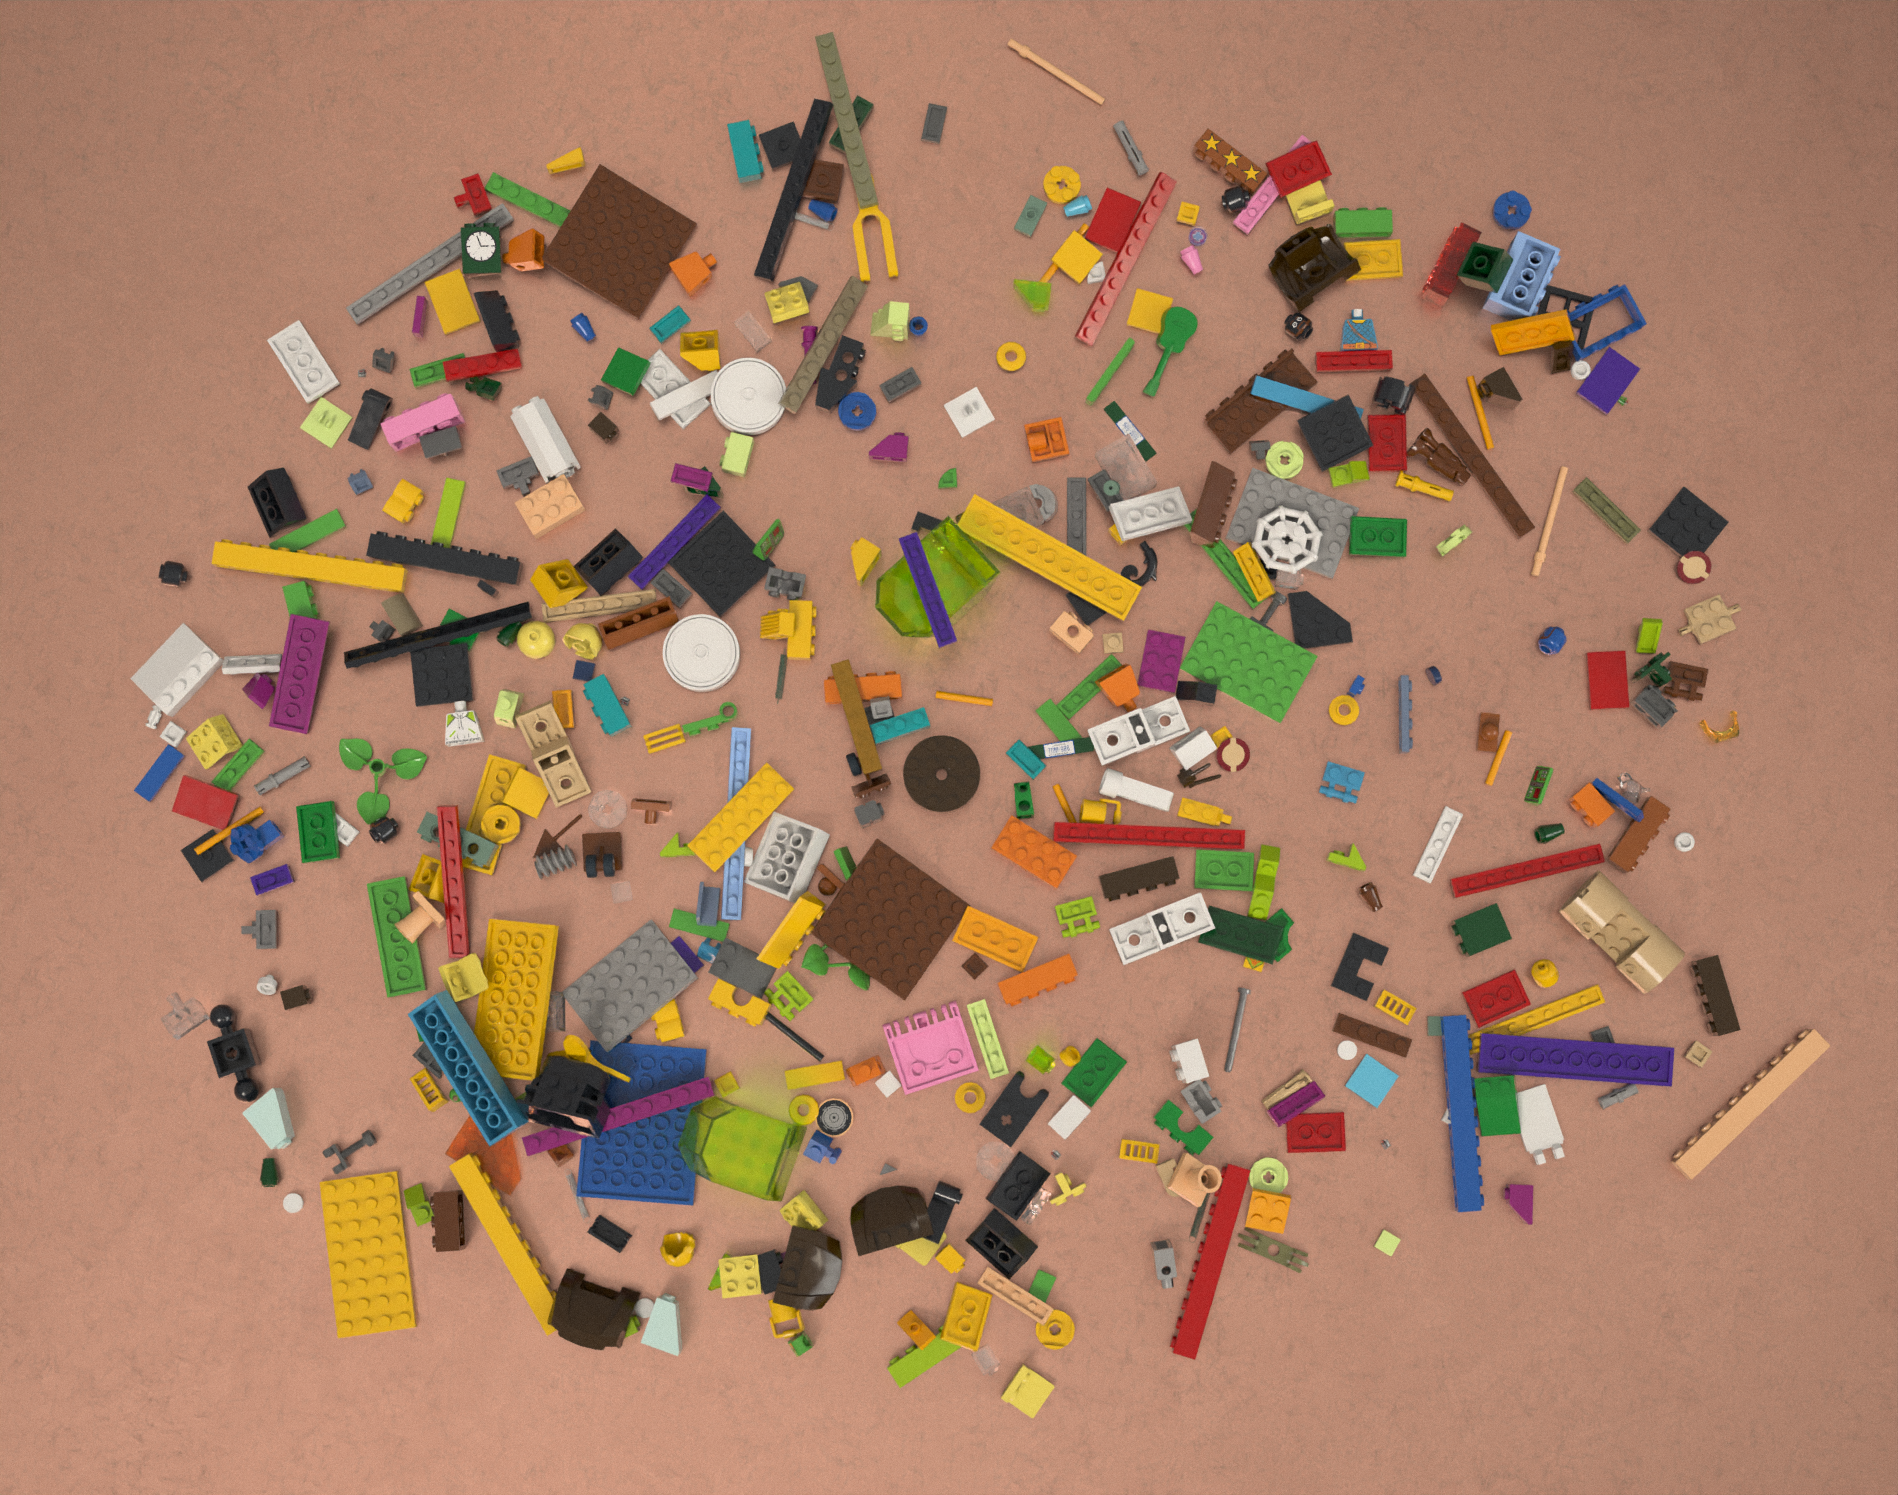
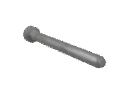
M1238 987L1237 992H1240L1224 1067L1225 1072L1232 1071L1247 995H1251L1252 991L1250 989Z

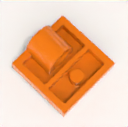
M1061 417L1024 425L1032 463L1069 455Z

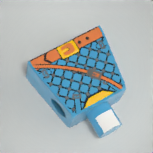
M1362 309L1351 310L1352 319H1347L1343 323L1340 351L1377 350L1378 344L1372 319H1363Z

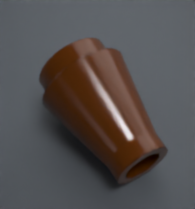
M1372 882L1366 883L1358 889L1359 895L1373 912L1383 907L1377 887Z

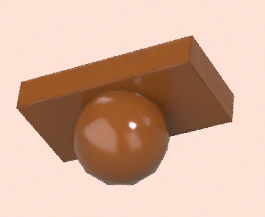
M1480 713L1476 751L1497 752L1500 714Z
M820 864L817 868L825 876L818 883V890L821 894L830 896L835 893L837 888L841 890L845 884L824 864Z

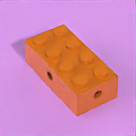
M1012 815L991 847L992 851L1055 890L1077 857V855Z

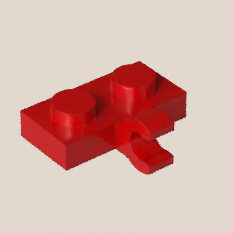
M479 173L461 179L466 193L453 197L457 208L469 202L474 216L492 210Z

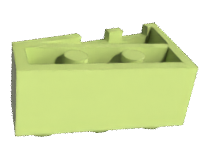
M890 301L883 306V310L878 309V313L874 312L872 314L870 336L890 337L895 341L908 339L910 322L909 303Z

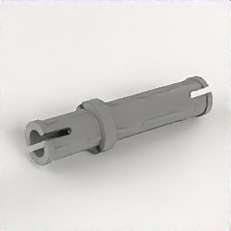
M1124 121L1117 122L1113 125V128L1129 155V161L1133 163L1139 176L1147 173L1149 168L1142 158L1143 154L1141 150H1138Z
M303 756L277 773L269 774L268 778L255 784L254 787L261 796L274 787L278 788L279 784L311 766L306 757Z

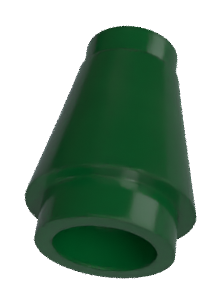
M515 622L505 626L497 633L498 636L495 639L501 645L508 648L516 639L522 624Z
M1562 823L1540 825L1534 830L1537 842L1543 844L1565 833Z
M265 1158L263 1159L259 1182L261 1187H276L279 1177L275 1159Z

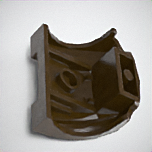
M1331 224L1316 229L1311 226L1291 236L1275 250V257L1268 264L1276 283L1298 312L1314 302V295L1339 278L1343 277L1347 280L1361 271L1358 260L1345 250Z
M910 1186L885 1187L865 1195L853 1205L849 1218L858 1256L935 1234L928 1214L925 1194L918 1188Z
M792 1225L773 1303L808 1311L819 1310L826 1305L834 1294L839 1282L843 1260L840 1241L834 1234Z
M567 1268L553 1301L548 1325L558 1330V1335L563 1339L582 1347L595 1350H604L605 1347L621 1348L630 1319L639 1301L640 1293L622 1287L620 1292L584 1281L585 1274Z

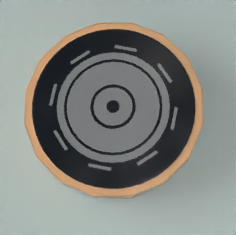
M832 1098L825 1100L819 1105V1114L815 1122L823 1134L830 1137H838L849 1131L853 1124L854 1116L848 1103L841 1099Z

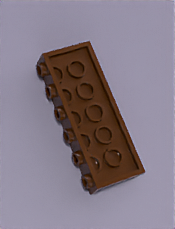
M1292 348L1289 351L1286 349L1277 356L1279 358L1274 363L1270 361L1263 367L1264 371L1260 375L1254 374L1248 380L1249 384L1245 387L1243 385L1238 387L1234 391L1235 395L1232 398L1226 397L1219 404L1221 407L1216 411L1212 409L1205 415V426L1230 455L1289 407L1288 405L1250 394L1255 376L1304 391H1309L1318 383L1294 355Z

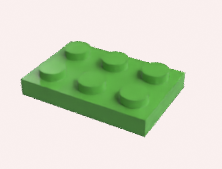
M1196 850L1194 888L1252 892L1254 853Z

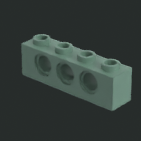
M426 812L417 833L422 835L421 839L429 843L432 840L438 842V847H440L439 838L436 836L438 816ZM460 827L462 858H472V863L479 867H483V865L490 866L499 845ZM473 844H477L479 847L478 852L475 854L470 852Z

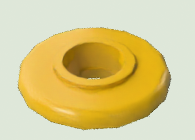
M1006 342L998 348L996 360L1001 368L1007 371H1015L1024 365L1026 353L1020 344ZM1014 352L1017 358L1015 361H1008L1006 354Z
M1341 695L1332 700L1329 706V714L1332 720L1339 725L1352 724L1359 715V706L1354 698ZM1341 705L1349 707L1350 712L1348 715H1341L1339 713Z
M972 1082L961 1085L955 1094L956 1105L966 1113L979 1111L986 1099L982 1087ZM973 1092L976 1095V1100L973 1104H969L964 1100L966 1093Z
M802 1094L796 1096L789 1105V1115L799 1125L811 1124L819 1114L818 1103L810 1095ZM802 1104H806L809 1107V1113L805 1116L799 1113V1107Z

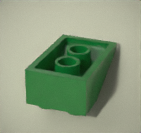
M1515 1075L1474 1078L1481 1135L1521 1134Z

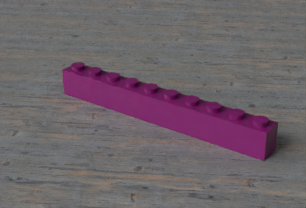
M711 1077L611 1108L602 1132L715 1096L716 1093ZM550 1128L522 1137L527 1156H532L589 1136Z

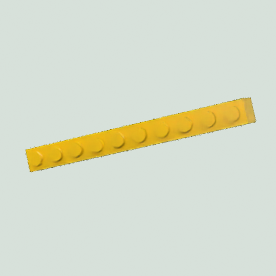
M221 539V542L215 541L211 563L215 567L404 593L408 571L401 564L392 563L391 566H386L381 561L365 563V560L360 558H354L351 561L339 555H335V558H330L324 553L309 555L308 551L297 550V553L289 552L290 549L278 547V550H273L271 546L267 545L252 547V544L247 542H240V545L226 539Z
M471 1152L449 1165V1168L548 1336L556 1331L553 1326L548 1325V1318L557 1292L550 1289L548 1285L550 1281L545 1273L542 1274L538 1268L540 1267L539 1261L535 1256H531L529 1252L531 1248L525 1239H521L519 1235L521 1231L518 1225L512 1223L509 1218L511 1216L510 1211L506 1205L502 1206L499 1201L501 1199L499 1192L496 1188L492 1189L489 1175L487 1172L483 1173L480 1165H482L477 1155L473 1156Z

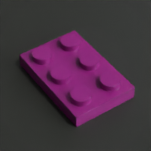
M1154 630L1147 631L1137 683L1139 687L1175 693L1186 637Z

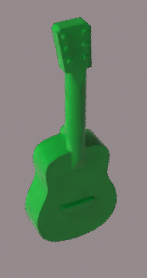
M1170 307L1162 315L1161 331L1157 336L1156 344L1163 349V354L1153 378L1149 380L1143 389V393L1151 397L1155 396L1158 390L1160 378L1171 353L1182 352L1186 341L1197 329V318L1189 310L1182 307Z

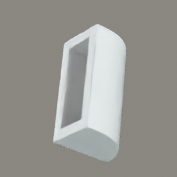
M1199 726L1169 749L1183 768L1187 770L1215 751L1217 747L1207 731Z
M1073 1095L1051 1119L1048 1125L1066 1140L1091 1110Z

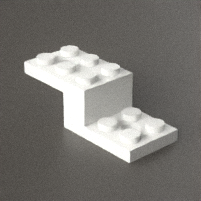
M1174 696L1145 709L1139 708L1092 727L1087 731L1103 766L1132 753H1140L1189 733L1190 729L1178 700ZM1162 716L1169 717L1170 725L1162 726L1159 722ZM1110 735L1118 738V743L1115 746H1110L1107 743V738Z
M1200 892L1111 928L1109 931L1123 965H1126L1213 930L1215 926ZM1187 912H1192L1195 915L1193 923H1187L1184 920V915ZM1131 935L1139 937L1140 942L1138 945L1133 946L1129 943Z

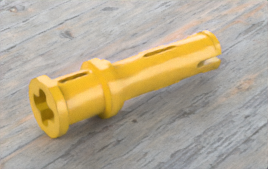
M1400 470L1395 482L1396 487L1402 486L1410 489L1411 492H1416L1417 490L1449 502L1454 494L1453 490L1423 481L1417 475L1405 474L1402 470Z

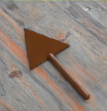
M579 814L554 837L544 829L533 858H536V855L539 857L543 856L544 852L550 854V850H553L555 853L558 847L564 850L556 840L582 818V815Z

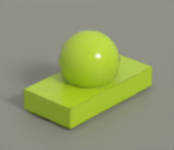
M1642 618V623L1638 629L1637 653L1656 654L1663 624L1662 619Z

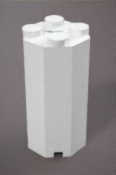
M536 396L530 399L528 404L513 408L511 410L513 414L510 417L546 484L563 474L568 478L575 473V467L578 470L581 468L544 399Z

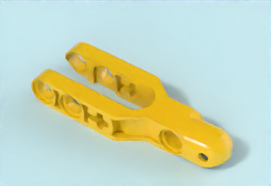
M878 205L865 209H860L859 206V214L852 227L861 282L870 281L862 223L868 215H874L880 222L889 277H897L898 270L890 220L878 209Z

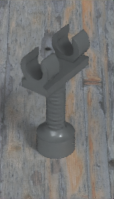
M1277 591L1272 594V603L1259 621L1253 616L1250 618L1271 631L1274 630L1268 627L1266 623L1272 617L1271 615L1277 609L1276 607L1284 605L1287 600L1284 595Z
M367 1130L362 1133L360 1140L345 1150L341 1151L338 1144H333L322 1153L325 1158L336 1153L341 1163L332 1169L335 1174H339L350 1167L346 1157L365 1145L371 1147L377 1141L373 1133Z

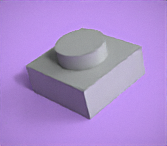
M889 696L870 699L873 719L893 716Z

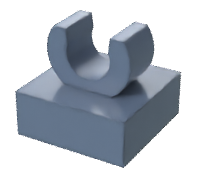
M360 469V473L355 475L351 473L350 477L347 478L356 495L373 488L372 482L365 470Z

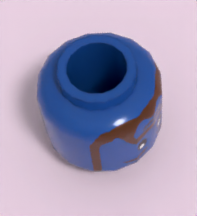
M1549 626L1545 628L1538 639L1539 648L1547 655L1557 654L1566 644L1567 638L1562 628Z

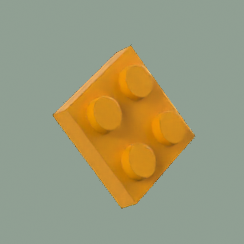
M1252 1188L1245 1227L1283 1234L1291 1195Z

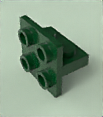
M1669 651L1665 654L1661 652L1648 661L1649 666L1646 664L1634 673L1636 677L1632 679L1633 683L1647 675L1658 688L1667 684L1672 679L1670 677L1671 673L1665 666H1661L1660 663L1671 655Z

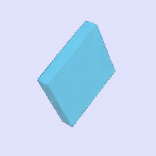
M1365 1054L1344 1086L1378 1108L1399 1076L1368 1054Z

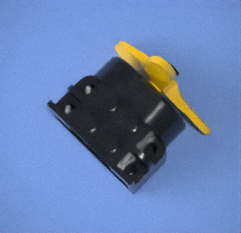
M567 1035L563 1042L565 1050L548 1053L538 1077L533 1079L531 1084L525 1086L527 1093L525 1099L517 1098L516 1103L529 1122L599 1139L610 1113V1106L605 1099V1094L610 1084L609 1075L628 1083L631 1078L599 1063L591 1055L592 1050L579 1037Z

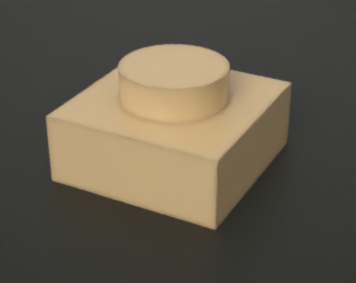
M1122 633L1102 635L1104 654L1124 652Z
M1694 1041L1684 1057L1702 1068L1712 1054V1051L1698 1041Z

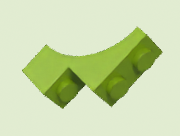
M1261 844L1247 917L1267 920L1280 860L1279 847Z

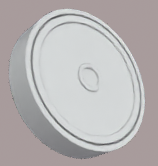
M740 358L731 361L717 373L712 383L711 406L719 422L734 433L741 435L764 433L778 423L785 411V408L778 404L786 390L785 382L780 373L763 360Z
M705 614L691 615L677 622L668 632L663 644V661L670 676L680 686L695 692H708L722 687L733 677L740 661V646L733 630L721 619Z

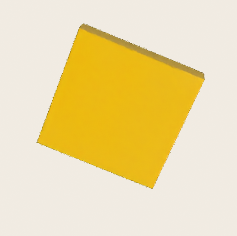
M1073 230L1050 260L1075 282L1080 284L1103 254L1078 232Z
M1137 288L1127 326L1159 334L1161 331L1162 315L1165 310L1171 307L1173 298Z
M518 767L501 802L537 819L549 792L542 778Z

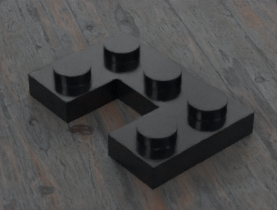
M1352 933L1330 986L1367 1001L1374 983L1358 977L1357 973L1363 959L1382 966L1389 948L1356 933Z

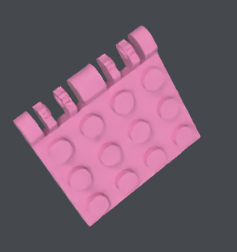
M956 1000L949 1002L953 1018L949 1017L946 1005L943 1004L941 1005V1010L946 1019L944 1021L938 1022L936 1010L931 1008L930 1012L934 1021L932 1025L929 1023L926 1011L913 1014L917 1030L914 1031L909 1016L904 1017L909 1031L905 1034H901L899 1022L897 1020L893 1021L897 1033L896 1037H894L890 1022L882 1025L905 1095L979 1070Z

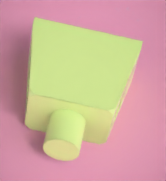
M508 689L500 690L494 712V719L497 725L516 728L517 721L515 715H518L520 712L524 693Z

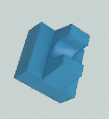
M707 938L701 943L697 957L713 963L721 944L717 943L715 947L709 945L711 939Z

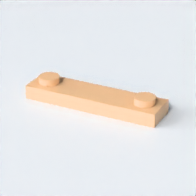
M989 1267L986 1268L977 1283L1043 1326L1054 1308Z

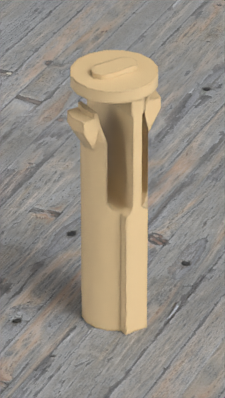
M1302 1069L1299 1074H1296L1295 1077L1264 1098L1262 1103L1269 1110L1306 1086L1309 1082L1311 1083L1310 1076Z

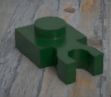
M471 377L470 382L473 384L468 382L465 384L466 390L476 391L477 396L492 401L495 400L502 388L501 382L486 377L483 380H479L478 377Z

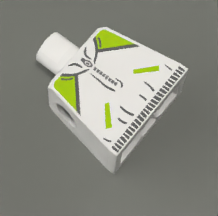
M466 701L454 702L455 713L446 715L445 745L451 747L485 742L476 712L474 710L467 711Z

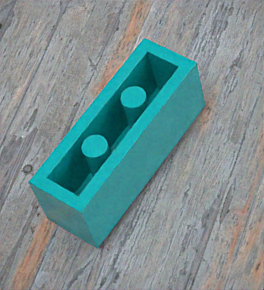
M749 120L727 124L739 183L762 179L760 173L764 172L762 161L757 159L760 150L758 143L754 144L753 137L756 136L754 125L750 126Z
M604 674L583 684L585 687L583 693L587 700L591 699L594 706L591 708L596 718L600 716L603 722L600 726L605 734L609 733L613 737L632 727Z
M923 707L869 726L875 744L878 746L930 728V723Z

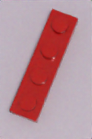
M518 349L444 361L443 368L446 382L521 369Z
M1392 350L1316 352V372L1393 369Z

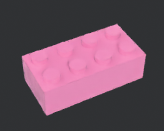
M441 394L437 397V400L432 402L425 401L416 409H406L401 415L397 417L390 416L384 419L383 423H380L389 445L395 452L420 442L419 437L465 423L459 405L452 394Z

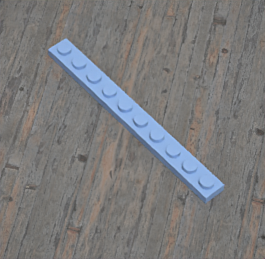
M731 728L727 803L748 782L751 728ZM745 841L724 862L721 919L741 920Z

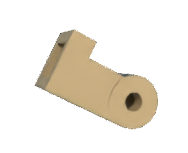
M1171 1158L1155 1165L1166 1192L1173 1197L1179 1196L1167 1188L1174 1173L1173 1168L1177 1166L1175 1159Z

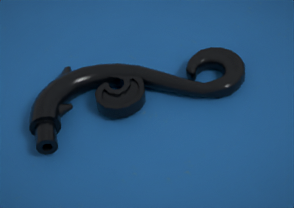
M1146 541L1139 545L1144 551L1145 560L1143 563H1147L1144 574L1136 580H1131L1130 575L1138 576V569L1135 566L1127 565L1121 571V576L1139 586L1145 585L1151 578L1154 581L1157 580V555Z

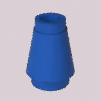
M814 199L811 200L808 206L809 210L826 222H832L838 212L834 204Z
M580 313L570 320L572 327L586 342L596 336L587 315L584 316L583 313Z
M920 316L912 318L909 322V329L915 336H922L928 328L927 321Z

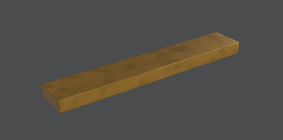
M847 659L831 664L863 773L866 775L882 770L850 661Z

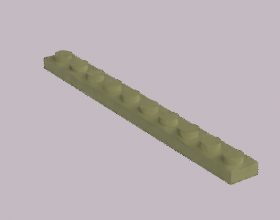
M830 32L815 36L860 209L879 205L834 34Z

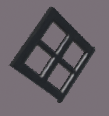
M1547 285L1544 288L1546 293L1540 302L1537 315L1551 313L1546 311L1550 295L1566 299L1564 310H1569L1571 300L1588 304L1592 302L1591 298L1593 297ZM1594 310L1585 314L1583 321L1576 319L1571 321L1572 327L1581 329L1577 341L1581 350L1585 346Z

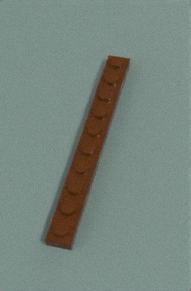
M1423 374L1410 384L1416 388L1414 393L1517 538L1519 539L1533 530L1535 526L1427 375Z

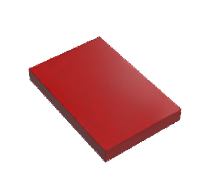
M1317 140L1265 163L1280 198L1332 175Z
M1107 187L1085 239L1118 253L1132 226L1141 201Z
M1406 414L1367 415V433L1374 445L1368 448V472H1400V470L1406 472Z
M1626 651L1587 652L1586 662L1590 710L1629 708Z
M183 775L172 812L224 830L229 826L239 794Z
M1515 969L1462 992L1477 1028L1531 1005Z
M1344 1112L1301 1113L1286 1123L1287 1153L1346 1151Z

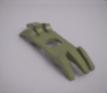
M1245 1227L1244 1230L1257 1236L1258 1240L1240 1233L1238 1235L1243 1240L1255 1245L1252 1248L1239 1243V1247L1273 1260L1298 1273H1301L1302 1270L1289 1264V1261L1306 1267L1309 1265L1307 1262L1292 1255L1294 1252L1308 1257V1253L1280 1243L1248 1227ZM1272 1244L1279 1247V1253L1276 1256H1271L1268 1253V1247Z

